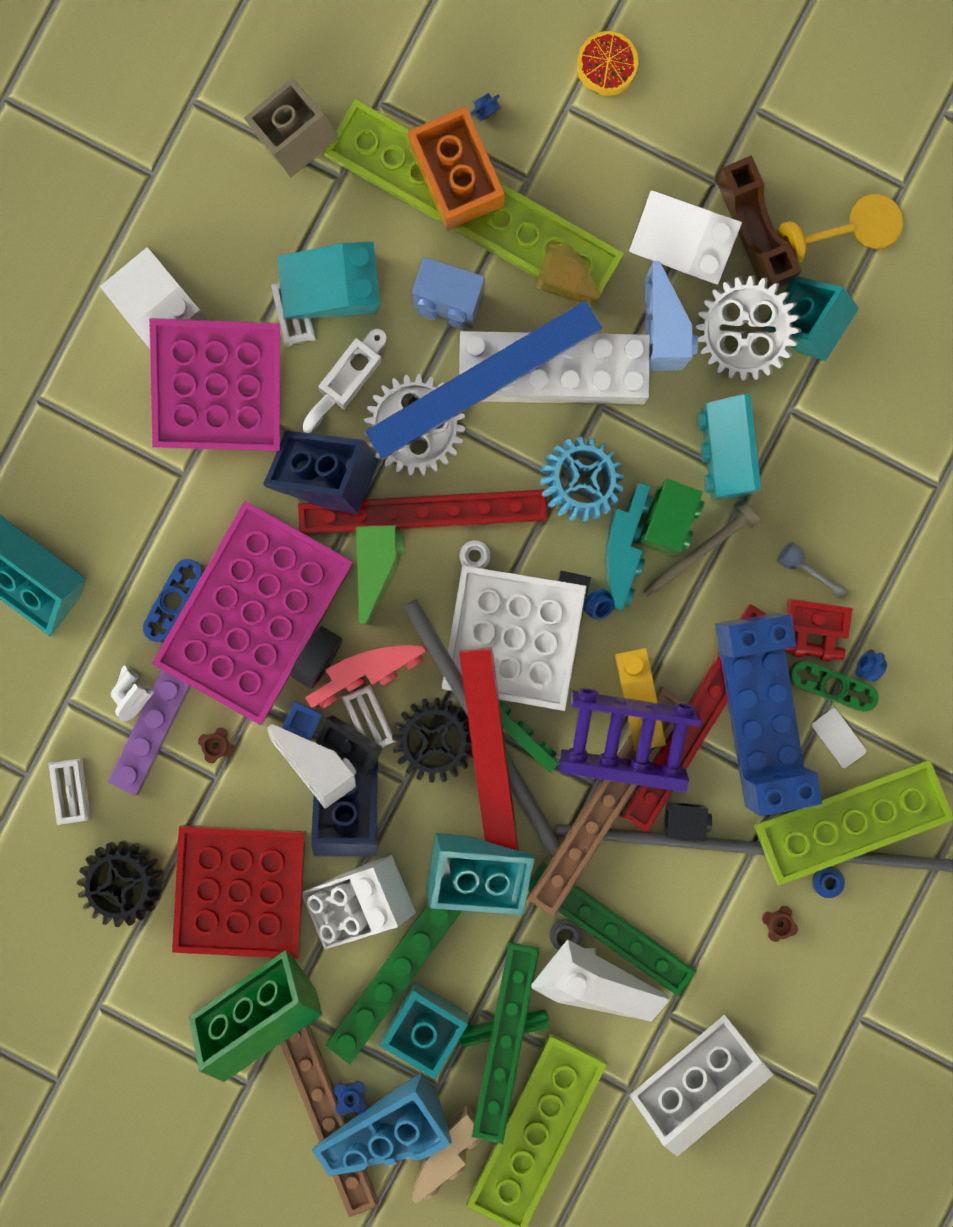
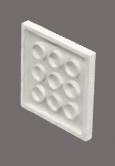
M462 565L448 653L462 675L459 657L460 650L492 647L499 699L565 711L587 586ZM443 677L442 689L452 691L445 677Z

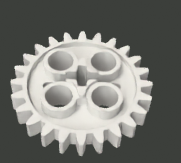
M749 276L745 285L742 277L735 278V287L729 281L724 282V293L715 289L712 293L716 300L707 299L704 301L709 311L699 312L698 315L705 319V323L696 325V328L703 330L705 335L697 339L698 342H706L707 344L701 353L711 352L712 354L708 364L710 365L717 361L720 363L717 370L718 373L729 368V378L735 377L740 372L741 380L745 381L749 376V372H751L753 378L757 380L761 376V369L766 375H770L773 373L771 364L781 368L784 364L780 357L790 358L792 356L787 347L798 345V341L791 338V335L801 332L800 328L792 326V322L798 320L800 315H791L790 310L797 304L796 302L785 303V299L789 295L788 291L780 295L777 294L779 283H775L770 288H767L768 278H762L759 284L756 285L755 276ZM731 303H735L740 308V316L736 321L731 320L727 315V307ZM762 304H766L772 309V317L768 322L762 321L758 316V309ZM749 320V326H773L776 328V331L774 333L755 331L747 336V331L721 330V325L741 326L747 324ZM728 335L734 336L738 341V348L735 352H730L725 347V339ZM758 337H765L770 343L769 351L765 354L760 353L756 348Z
M421 374L417 375L415 382H411L408 375H405L404 384L401 385L394 378L392 379L393 389L390 390L382 385L384 396L373 395V399L378 405L377 407L367 406V410L373 414V417L365 418L364 422L369 426H374L403 409V403L407 398L415 397L420 399L445 383L442 382L435 388L433 387V377H430L425 384L422 383ZM465 414L455 416L445 422L442 428L434 429L418 438L417 440H423L428 444V448L423 454L416 455L410 450L412 443L388 456L385 467L389 468L396 463V472L400 474L404 467H406L410 477H413L415 468H419L423 476H426V467L428 466L434 472H438L437 462L440 461L447 466L449 463L446 455L457 456V451L452 447L453 444H463V440L456 435L466 431L465 427L457 425L458 422L465 420ZM370 442L369 447L375 449L372 442ZM377 453V454L375 455L376 458L381 459L380 456H379V454Z

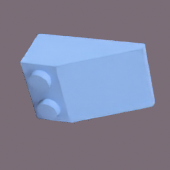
M653 261L645 277V335H650L649 371L683 370L688 362L692 360V355L697 354V335H692V324L660 261Z

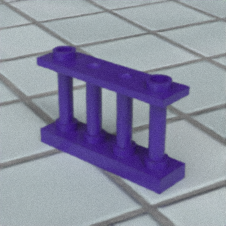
M588 688L580 689V691H571V706L580 709L573 748L569 750L561 749L559 759L560 773L687 792L689 777L686 768H682L680 762L688 725L701 727L702 720L697 709L685 703H677L675 706L600 695L597 691ZM592 710L611 713L605 750L600 755L590 754L585 750ZM624 715L643 718L636 757L632 758V760L622 759L617 756ZM656 720L675 723L668 761L663 765L651 763L648 760Z

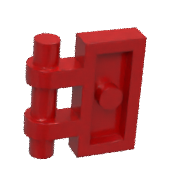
M788 599L786 614H791L793 628L794 632H796V646L785 648V652L792 653V656L801 658L804 655L816 656L821 661L828 662L832 659L844 660L845 648L835 647L836 638L849 639L853 608ZM808 634L822 635V644L807 643Z

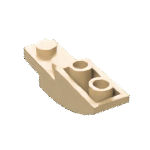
M468 1104L463 1106L447 1122L452 1140L451 1144L422 1160L413 1186L412 1200L415 1204L423 1198L426 1200L432 1198L439 1191L440 1185L448 1178L450 1180L457 1178L463 1172L466 1165V1151L464 1149L471 1150L480 1142L481 1139L472 1138L476 1113Z

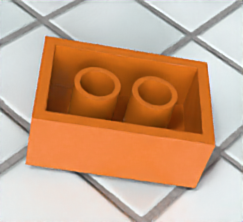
M466 106L407 131L409 147L446 231L504 207L505 193Z

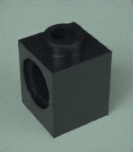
M666 802L663 833L667 837L706 840V832H711L712 814L708 813L707 807L701 804Z

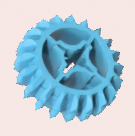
M577 437L574 443L570 439H566L563 442V447L556 445L553 448L554 455L548 454L545 457L549 465H543L540 471L547 476L541 478L539 482L541 485H548L549 488L542 492V496L547 497L551 495L553 497V500L548 504L549 507L552 508L556 504L561 506L558 510V515L562 516L568 510L569 520L571 521L577 518L578 513L582 522L589 520L590 515L596 520L601 517V512L606 514L611 511L610 504L614 505L619 501L615 494L621 493L623 487L616 482L623 480L624 475L615 471L621 467V463H612L611 461L615 456V452L611 451L607 455L603 452L606 448V443H601L596 448L594 438H590L586 444L582 437ZM572 457H585L594 463L586 466L581 464L578 459L574 461ZM561 465L565 468L564 473L568 479L567 485L562 488L559 479ZM600 470L604 480L602 493L599 491L601 487L596 480ZM589 471L591 472L582 485L579 483L576 487H572L578 481L577 479L581 474L585 475ZM573 493H580L586 499L590 498L592 503H581L569 496Z

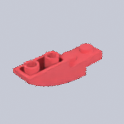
M401 645L373 649L354 655L326 669L325 671L332 681L305 698L311 708L320 705L324 709L338 700L335 695L344 688L351 692L365 682L362 677L365 675L372 685L379 682L381 686H384L398 677L395 671L406 665L409 670L422 662L424 659L421 654L425 653L426 649L424 646Z

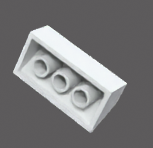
M723 1015L629 1096L663 1146L678 1157L774 1074L730 1020Z

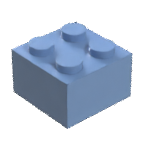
M423 257L412 290L414 309L418 310L420 316L430 320H436V317L448 320L450 326L458 329H465L466 326L473 328L485 294V276Z

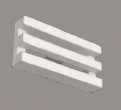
M280 283L271 284L285 346L289 347L295 343L302 344L304 341L316 340L311 318H304L307 333L302 334L299 319H292L296 335L290 337L287 320L283 318Z
M371 684L342 697L357 731L367 737L351 701L354 698L357 699L376 743L384 747L396 742L392 740L393 732ZM363 694H368L387 739L382 740L362 696Z
M83 758L48 763L57 825L90 820L91 814ZM71 766L74 767L80 815H78ZM59 768H63L70 817H66Z

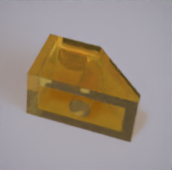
M566 244L548 245L537 279L536 289L580 303L586 300L589 306L596 307L600 292L580 254L574 252V249Z

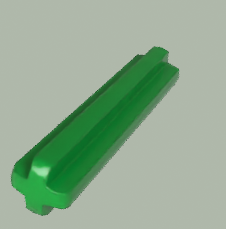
M546 1010L527 1013L524 1034L550 1027L549 1016ZM494 1021L466 1027L459 1039L460 1045L466 1047L489 1042Z

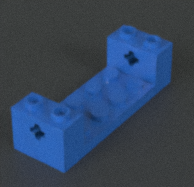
M770 613L715 623L745 807L759 816L821 805L822 800L817 773L804 767L785 653V648L796 646L791 614Z

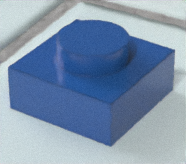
M294 701L282 729L312 741L324 714Z

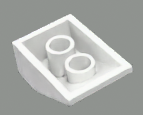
M651 190L629 252L652 261H660L665 266L718 285L742 222Z
M148 247L100 286L149 348L150 318L207 320L206 316Z

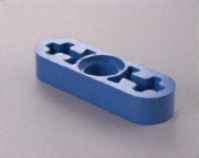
M184 559L175 565L144 621L143 632L149 640L154 642L165 641L204 572L199 562ZM191 566H194L193 573L196 574L195 579H188L184 584V587L190 588L188 593L182 588L174 587L175 581L182 584L185 579V574L182 573L183 568L189 569ZM171 592H178L182 597L181 606L175 610L170 609L166 605V597ZM160 608L163 612L174 615L173 620L166 618L163 622L162 627L166 629L165 633L154 635L156 629L152 627V624L154 622H161L164 617L163 614L158 613Z

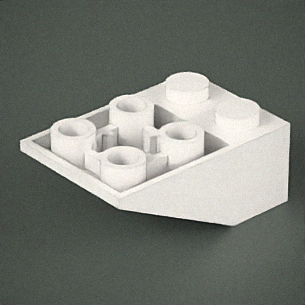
M392 855L369 862L305 889L302 895L324 950L399 927L416 913Z

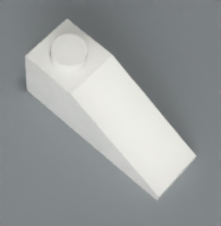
M273 724L267 727L272 743L325 809L356 787L354 778L356 770L347 758L341 760L336 752Z

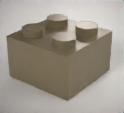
M293 77L244 117L259 140L290 178L339 138L325 114Z

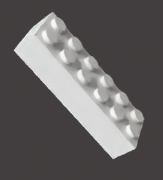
M460 331L459 375L531 332ZM594 334L481 402L645 404L649 398L650 335Z

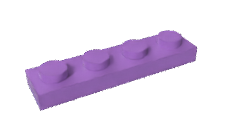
M163 670L161 671L152 689L154 693L146 702L108 783L135 796L140 793L190 690V685Z

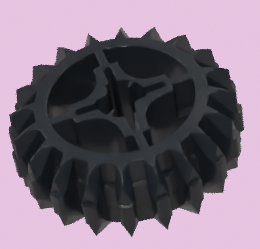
M437 697L434 700V707H429L427 698L422 700L424 708L422 710H419L415 703L411 704L410 707L414 715L411 716L408 712L403 711L401 716L407 723L396 722L395 727L402 730L403 733L392 735V740L402 741V745H397L393 748L394 753L404 751L405 754L398 759V763L404 764L409 760L411 764L407 767L406 772L410 774L415 767L418 768V780L423 778L424 772L430 773V783L434 782L435 773H440L442 782L447 781V770H450L451 774L457 777L459 773L455 765L458 764L466 769L468 764L462 757L473 758V752L466 749L467 746H472L471 739H467V735H470L469 728L465 729L464 726L469 723L468 716L460 720L458 716L462 713L463 708L459 706L454 713L451 712V700L446 702L445 708H441L440 698ZM431 714L447 717L436 728H430L418 720L423 716ZM454 724L457 726L461 736V745L458 752L453 750L446 740V734ZM411 727L417 731L423 740V746L416 755L413 754L409 745ZM443 728H446L440 738V742L443 745L436 747L435 744L434 748L430 747L424 752L430 740L427 734L432 732L434 735L435 732L439 733ZM434 752L441 753L450 759V761L440 765H430L423 762L428 755Z
M125 840L119 842L118 847L114 842H109L106 844V849L99 847L95 849V856L90 855L85 859L88 866H83L79 870L85 877L77 881V885L85 887V890L78 893V897H87L88 902L83 905V909L86 910L93 907L95 911L91 915L92 918L96 919L102 914V923L105 925L110 923L113 918L115 927H120L124 921L128 926H131L135 923L136 918L140 921L144 920L147 917L146 911L152 912L155 910L156 906L153 901H159L162 898V895L156 890L164 887V882L156 880V878L163 874V870L153 869L152 866L157 864L158 859L153 858L148 861L146 857L150 853L149 849L138 853L139 843L132 844L128 849V844ZM121 860L131 863L139 872H131L127 869L125 862H121ZM108 861L110 867L107 870L108 879L103 884H99L100 871ZM119 878L120 881L123 879L124 882L132 881L129 884H127L123 889L122 886H110L113 883H115L116 880H118ZM139 883H143L141 899L133 906V889ZM103 895H109L113 897L116 902V905L106 900V898Z

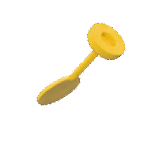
M868 194L860 198L852 207L849 216L850 224L804 236L802 229L797 223L788 221L780 224L777 233L784 241L790 243L795 257L800 264L805 258L807 243L852 232L854 237L864 246L873 249L885 248L893 244L901 235L903 217L898 205L889 197L881 194Z

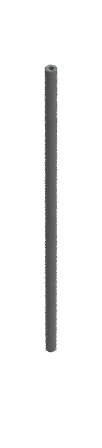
M557 824L556 836L565 837L572 825ZM609 829L602 840L765 855L761 843L753 841L706 837V840L670 838L664 833H647L620 829ZM868 852L844 861L845 863L953 872L952 859Z

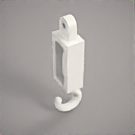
M380 329L372 330L363 342L356 338L318 386L319 392L325 396L306 416L303 423V431L305 433H312L323 421V415L334 404L345 410L381 363V356L378 354L385 347L387 341L384 331ZM356 354H361L369 361L361 371L355 370L350 364Z

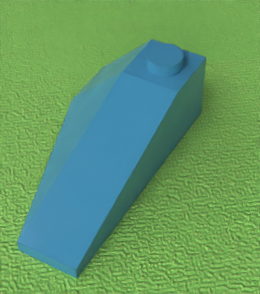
M421 1073L396 1087L363 1113L357 1115L314 1146L312 1151L328 1175L334 1176L365 1170L367 1166L385 1163V1166L394 1165L398 1160L413 1158L414 1161L425 1159L449 1146L452 1140L440 1099Z

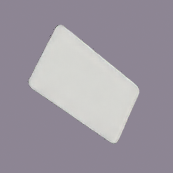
M832 708L812 723L813 729L842 768H847L866 754L867 750L837 709Z

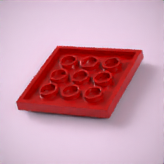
M195 825L179 826L172 953L274 958L284 950H287L294 959H298L300 953L306 831Z

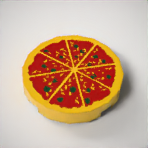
M613 31L598 32L587 38L580 47L576 63L578 77L583 86L588 90L591 89L594 92H598L597 94L601 96L617 95L626 90L635 78L639 65L638 53L633 43L623 34Z

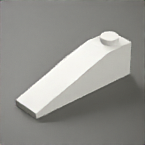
M570 940L564 943L531 984L533 990L557 1003L650 1022L670 1001V997L667 994Z

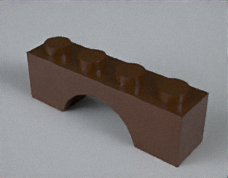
M752 155L723 167L716 179V183L731 218L742 222L738 234L759 282L762 278H768L767 288H770L775 283H779V287L793 282L802 270L790 243L784 241L778 235L770 220L764 199V182Z

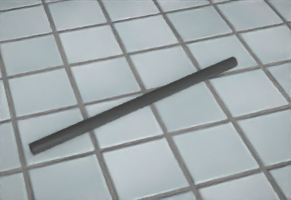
M416 599L403 608L467 714L462 675ZM506 751L511 790L552 858L561 843Z

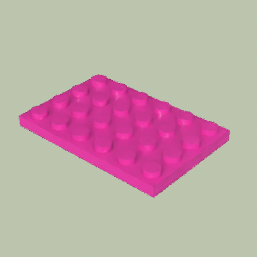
M244 500L152 664L253 722L263 725L288 681L295 661L318 628L354 562Z

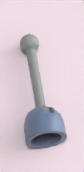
M793 541L786 545L778 556L777 562L789 569L802 567L832 589L836 597H843L845 595L846 589L844 586L834 584L805 563L804 551Z

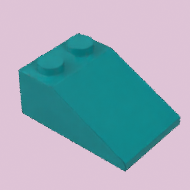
M374 242L340 243L277 256L284 319L377 314L380 299Z
M435 833L426 885L430 908L523 915L534 856L465 835Z

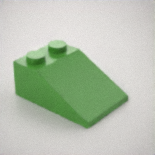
M396 526L356 527L359 624L372 623L399 565L400 554H405V536H403V533H399Z

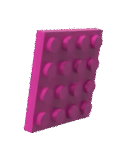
M150 318L152 447L280 451L281 323Z

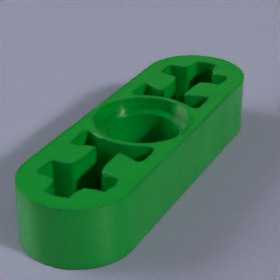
M798 661L789 669L790 682L793 686L843 706L867 712L874 709L878 703V692L872 685L809 661ZM808 667V674L820 677L818 683L811 680H804L800 683L801 677L797 675V671ZM831 677H836L841 683V689L836 695L828 694L825 689V683ZM865 689V695L869 697V700L859 705V699L849 696L847 693L849 690L862 693Z

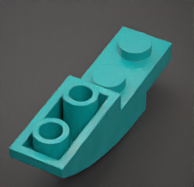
M638 483L634 488L627 512L616 509L613 512L608 531L605 559L608 591L614 602L613 609L622 611L624 606H630L635 593V589L631 588L634 576H640L645 563V559L640 558L643 550L631 547L632 542L637 544L643 526L638 523L641 514L648 513L653 496L648 495L650 486Z

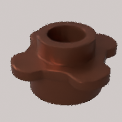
M217 728L215 733L210 735L202 734L199 737L198 744L202 748L206 762L212 764L220 757H230L233 755L234 747L229 744L227 739L228 731L226 729ZM214 743H218L219 747L214 748Z
M781 906L778 911L772 913L765 912L762 916V922L767 925L769 930L768 938L773 942L794 936L798 931V926L791 917L792 910L787 906ZM778 921H782V926H777Z

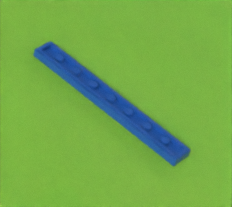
M585 300L387 417L365 432L383 460L601 331L602 326Z

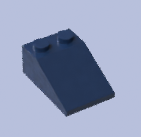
M285 431L280 443V451L276 452L263 485L272 490L330 510L359 514L380 459L376 458V454L364 440Z
M378 760L371 774L364 776L356 771L354 775L356 787L326 809L313 795L311 847L314 856H377Z

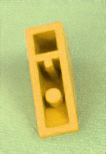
M643 648L615 654L624 698L658 703L647 649ZM628 716L634 750L637 752L643 718ZM656 720L651 749L666 746L660 720Z

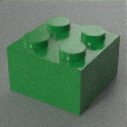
M666 478L656 489L637 544L669 556L681 553L683 549L687 550L694 534L693 531L689 530L694 519H699L705 504L704 501L700 500L703 491Z

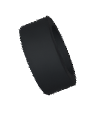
M320 626L302 649L295 661L290 676L310 689L315 687L337 654L342 638L327 628Z

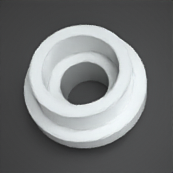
M472 540L462 546L459 559L463 566L484 569L490 561V551L483 542ZM473 550H477L481 554V558L477 562H472L469 559V553Z

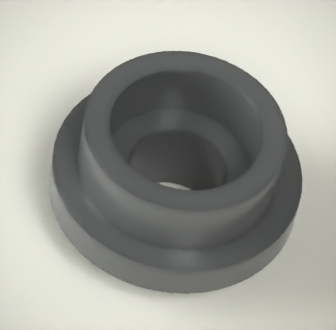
M560 920L552 926L550 940L557 950H560L567 941L559 937L563 930H568L571 933L570 938L567 940L579 945L581 932L575 923L570 920Z

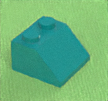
M797 276L785 290V292H789L785 303L796 302L797 304L790 310L791 315H800L798 320L792 322V326L800 328L801 332L791 335V338L798 341V345L790 347L803 355L826 361L859 308L844 287ZM772 312L767 318L766 322H768L771 319ZM773 326L762 327L766 332L774 333L776 331V328Z

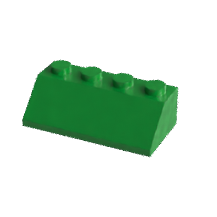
M284 950L189 1017L199 1072L225 1082L322 1016L315 987L289 951Z

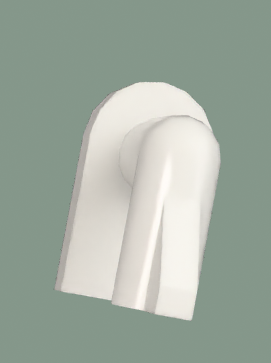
M128 665L122 667L118 682L111 691V697L118 705L115 713L121 721H128L134 718L154 693L151 688L135 684L139 676Z

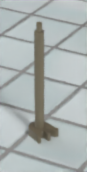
M740 500L734 506L741 514L649 584L650 587L643 591L645 595L648 596L653 591L657 592L746 523L750 527H754L760 522L756 513L746 502Z

